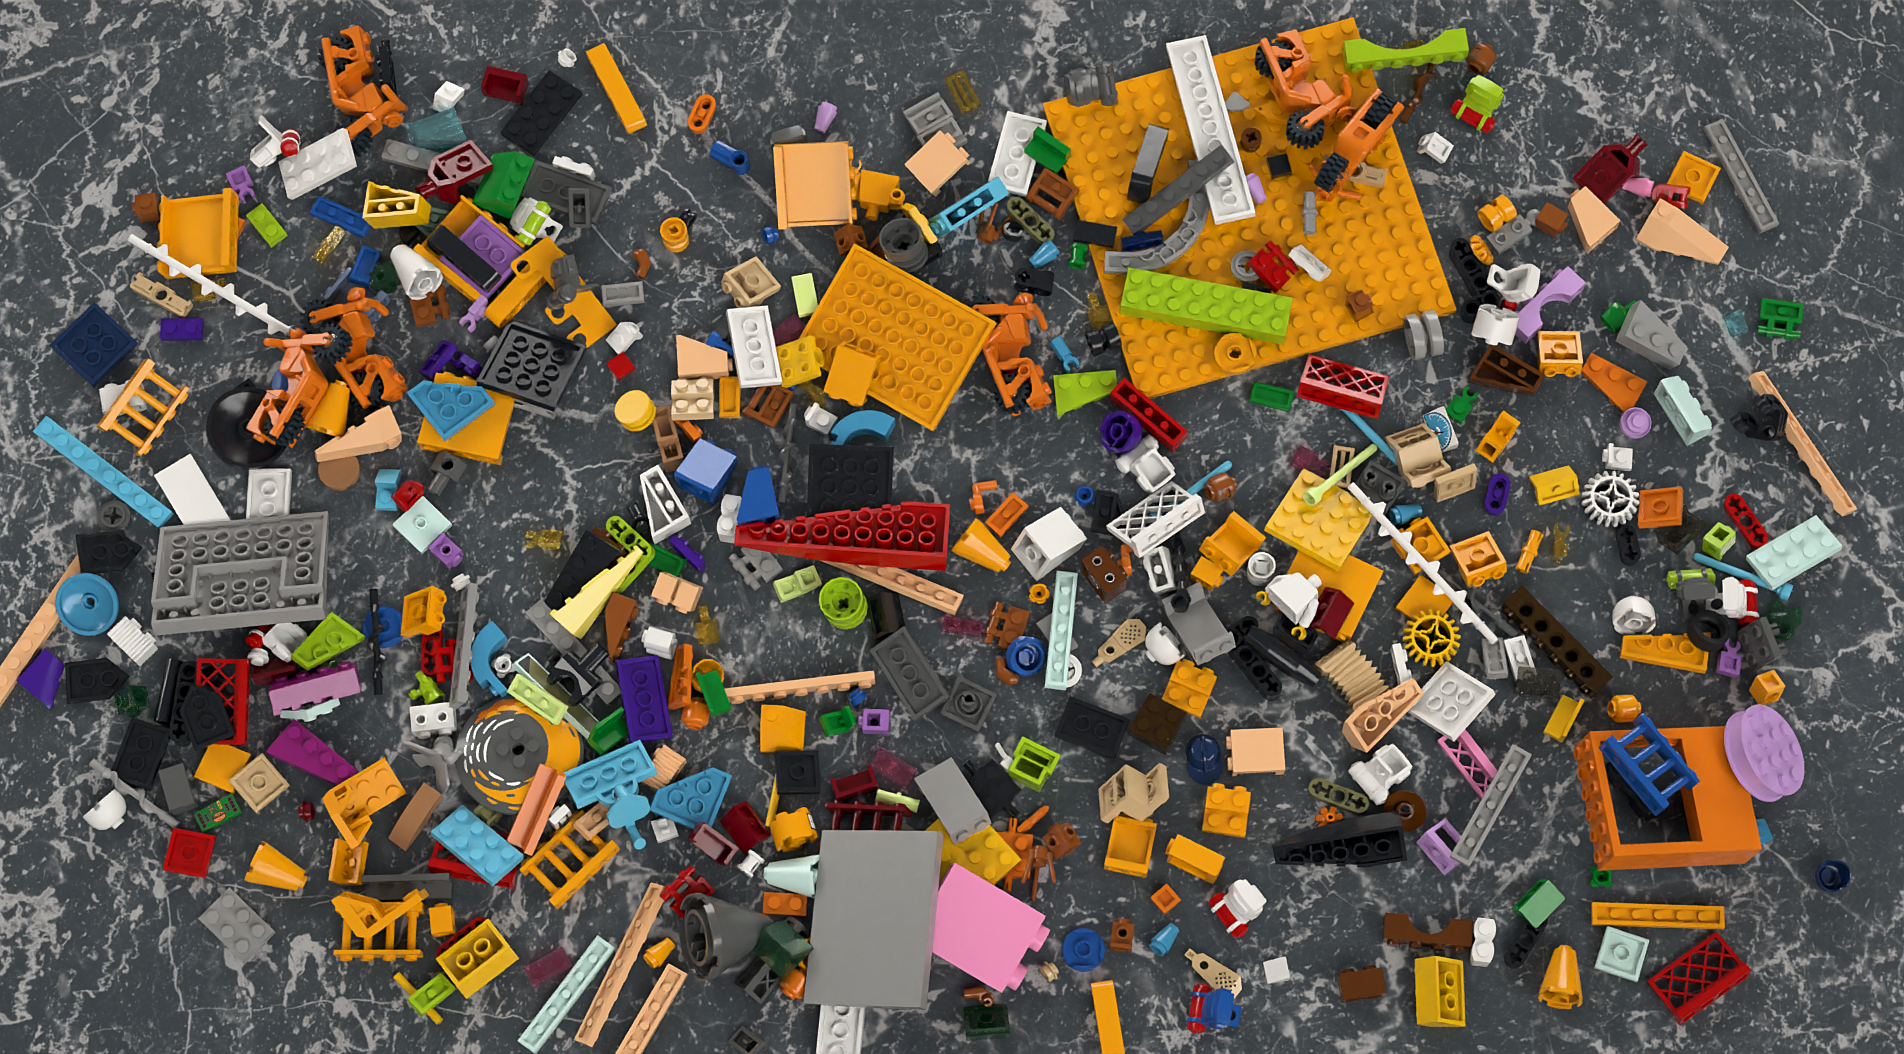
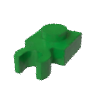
M1469 386L1463 389L1462 398L1455 395L1445 409L1448 417L1460 425L1473 409V406L1469 403L1474 402L1478 397V392L1473 396L1467 395L1466 392L1469 390Z

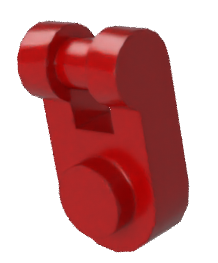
M1665 183L1658 184L1653 188L1652 199L1656 204L1661 198L1676 208L1686 209L1689 203L1687 196L1690 194L1691 187ZM1673 193H1679L1678 200L1672 199Z

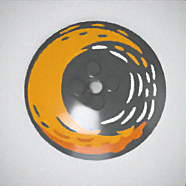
M512 695L497 698L478 709L463 726L455 751L458 749L463 751L456 760L455 765L458 777L466 792L483 807L500 814L517 816L540 763L567 772L583 765L584 762L583 738L575 727L564 717L559 725L553 724ZM517 746H522L525 749L520 755L513 753V749ZM563 784L555 804L569 793L565 784Z

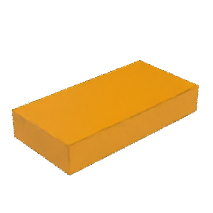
M738 376L719 377V418H740L741 388Z

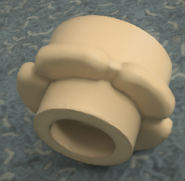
M1043 962L1044 965L1039 968L1043 977L1048 982H1051L1053 979L1057 980V974L1059 973L1057 967L1052 962L1049 964Z

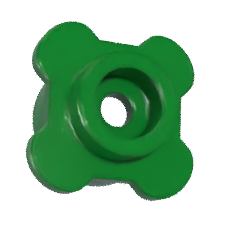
M1593 866L1590 869L1592 874L1591 886L1594 888L1598 886L1611 887L1612 870L1598 871V867Z

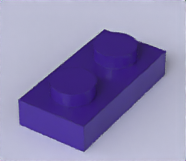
M202 318L161 319L160 339L161 341L203 340L204 320Z
M443 340L418 372L423 377L433 380L436 373H441L444 365L454 357L458 347L452 342Z
M675 534L669 539L670 546L699 573L706 568L705 558L698 551L693 552L689 548L690 544L682 536L678 538Z

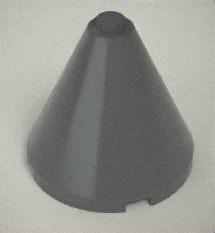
M702 893L688 894L680 906L681 910H685L684 919H679L681 949L688 969L696 970L698 975L694 977L698 981L713 980L768 939L775 930L774 921L768 915Z

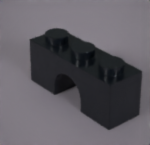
M1609 761L1605 765L1607 779L1614 788L1618 786L1626 794L1630 802L1629 806L1644 821L1653 813Z

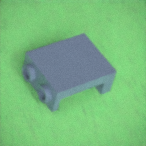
M349 267L346 271H342L339 274L337 282L325 291L323 297L324 301L333 303L332 305L349 303L347 301L348 292L355 287L365 289V298L378 300L385 307L390 303L388 295L382 290L378 291L371 285L367 288L349 282L352 271ZM375 308L363 312L368 315L371 324L380 314Z

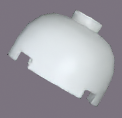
M1626 597L1620 600L1613 609L1612 619L1614 628L1623 635H1636L1635 632L1641 631L1642 634H1646L1653 630L1656 625L1654 608L1648 600L1642 597Z
M1161 622L1148 632L1145 638V644L1148 649L1146 655L1152 662L1157 660L1160 664L1171 665L1186 655L1184 648L1180 651L1177 647L1180 644L1178 639L1166 626L1162 627Z
M114 789L87 812L83 818L93 828L98 830H106L111 826L116 829L124 822L122 817L126 813L127 807L125 800Z

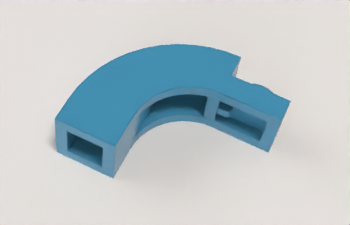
M873 410L852 413L840 420L833 428L831 436L836 441H832L830 444L847 445L853 438L860 435H871L886 442L896 425L895 418Z
M491 621L475 638L471 648L473 657L470 663L472 672L481 688L484 689L488 686V689L495 697L498 694L500 697L508 696L509 693L506 687L492 673L491 662L495 653L508 642V639L497 625Z

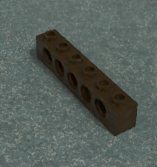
M1522 585L1503 602L1501 606L1503 614L1508 619H1513L1518 624V629L1524 635L1528 634L1533 639V644L1539 650L1543 649L1548 654L1547 657L1554 665L1558 664L1564 670L1563 674L1570 681L1573 680L1583 695L1589 696L1592 699L1611 681L1613 676ZM1520 610H1528L1530 612V616H1522ZM1535 625H1543L1545 627V631H1537ZM1550 640H1558L1560 647L1552 646ZM1565 655H1573L1576 661L1573 663L1568 662ZM1581 670H1587V671H1589L1591 677H1589V678L1583 677V676L1581 675L1580 671H1581Z

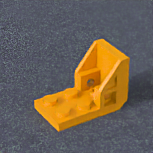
M384 757L330 789L322 800L335 825L350 848L353 849L360 844L372 825L369 816L405 795L406 791Z
M416 888L402 898L404 903L401 904L398 901L387 910L379 899L348 891L338 895L331 902L357 937L370 938L427 898L429 894L425 888L421 891H418Z

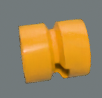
M1503 194L1492 200L1491 205L1487 204L1477 212L1483 226L1492 233L1503 226V221L1508 223L1517 216L1514 205Z
M672 217L662 223L660 233L664 247L676 253L686 249L689 244V235L683 220Z

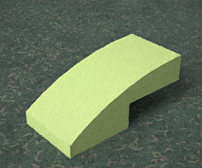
M812 273L791 277L799 318L813 315L818 303Z
M814 565L795 571L793 575L773 582L781 603L822 585Z

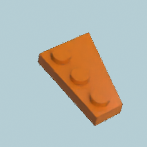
M1593 353L1590 354L1581 370V374L1598 390H1601L1609 398V401L1616 405L1623 413L1630 408H1634L1647 383L1646 380Z
M684 643L676 647L667 701L668 709L676 710L691 704L692 645Z

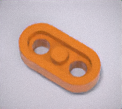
M704 94L699 96L689 115L688 127L695 134H701L707 130L716 111V101L711 95ZM704 105L710 106L708 109L703 108ZM698 122L702 123L699 127L695 126Z

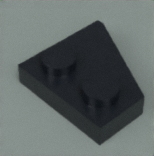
M1102 490L1096 491L1090 532L1116 537L1107 530L1106 525L1124 514L1118 493ZM1120 525L1117 529H1126L1127 525Z

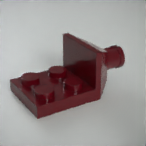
M1635 134L1626 145H1604L1572 179L1582 189L1586 186L1605 205L1631 177L1637 178L1639 176L1640 159L1637 156L1648 144L1642 141L1638 134Z
M469 140L432 158L427 173L428 181L416 186L415 191L425 200L436 195L441 201L457 205L460 202L458 187L493 170L492 163L474 142Z

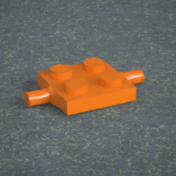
M1009 818L1008 831L997 832L1022 860L1002 878L1004 879L1002 890L1006 892L1007 884V891L1012 892V880L1022 878L1029 858V850L1033 847L1034 836L1016 832L1018 819L1015 818L1014 822L1012 818ZM1031 867L1026 879H1030Z

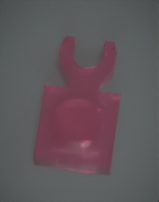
M1300 445L1290 466L1301 471L1303 469L1309 472L1314 470L1317 476L1324 478L1326 473L1321 471L1320 467L1325 466L1329 468L1330 463L1326 460H1317L1319 454Z

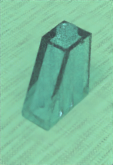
M454 107L408 124L410 132L407 133L411 144L415 143L419 148L448 151L467 142Z

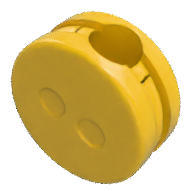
M629 391L617 401L614 410L615 417L625 429L640 431L648 427L654 420L656 406L643 391Z

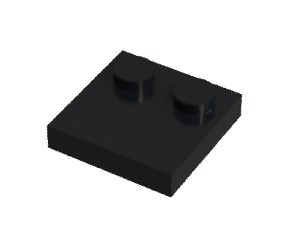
M775 751L777 795L820 794L818 751Z

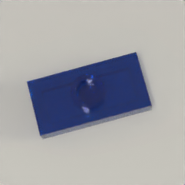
M1162 230L1147 233L1140 231L1133 236L1121 238L1120 246L1122 252L1163 244Z

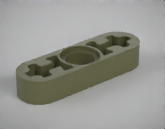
M1012 197L1008 200L1006 205L1007 214L1015 222L1019 223L1038 244L1042 245L1049 240L1053 241L1055 234L1053 228L1023 199ZM1012 204H1013L1014 206H1016V205L1018 204V205H1019V210H1018V209L1012 210ZM1033 217L1036 224L1029 226L1025 223L1024 219ZM1042 233H1049L1048 238H1041Z
M1321 778L1313 779L1308 786L1309 795L1313 799L1356 815L1364 814L1368 809V798L1353 790ZM1317 784L1322 785V790L1327 791L1328 787L1332 789L1329 792L1328 798H1325V792L1320 791L1319 794H1316L1312 786L1316 787ZM1335 791H1341L1344 794L1345 798L1342 802L1333 800L1332 794ZM1349 795H1351V801L1357 802L1360 799L1365 807L1356 809V804L1349 802V806L1345 804Z

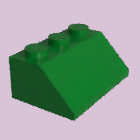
M517 151L492 154L490 162L492 163L493 170L484 174L472 204L511 219L535 159Z

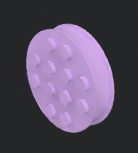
M1761 704L1753 705L1745 711L1733 714L1725 726L1724 744L1729 764L1742 786L1751 795L1765 802H1774L1782 796L1791 795L1798 791L1804 779V759L1799 742L1786 720L1774 709Z

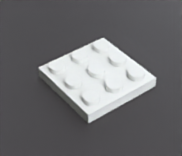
M1446 661L1421 689L1424 695L1407 712L1447 738L1455 741L1496 694L1493 689Z

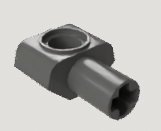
M440 451L430 467L435 476L427 491L436 497H440L448 481L457 484L467 464L447 452ZM446 464H453V467L451 469L444 470V466Z

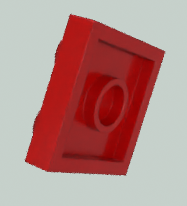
M173 828L162 870L206 879L217 837Z

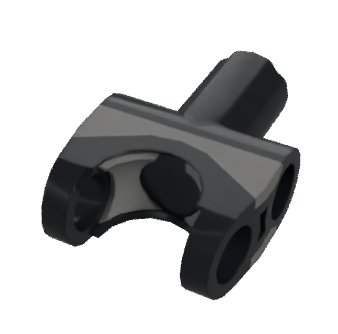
M597 642L581 658L571 650L555 665L547 677V682L552 686L559 680L571 677L575 687L568 703L575 707L587 699L601 685L603 680L594 671L610 654Z

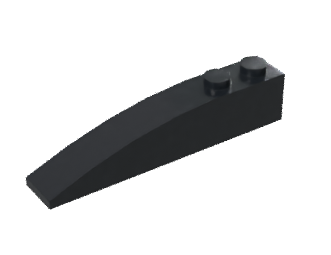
M1399 811L1334 822L1272 844L1275 864L1281 865L1314 863L1315 866L1336 864L1337 867H1345L1348 864L1365 868L1407 861Z

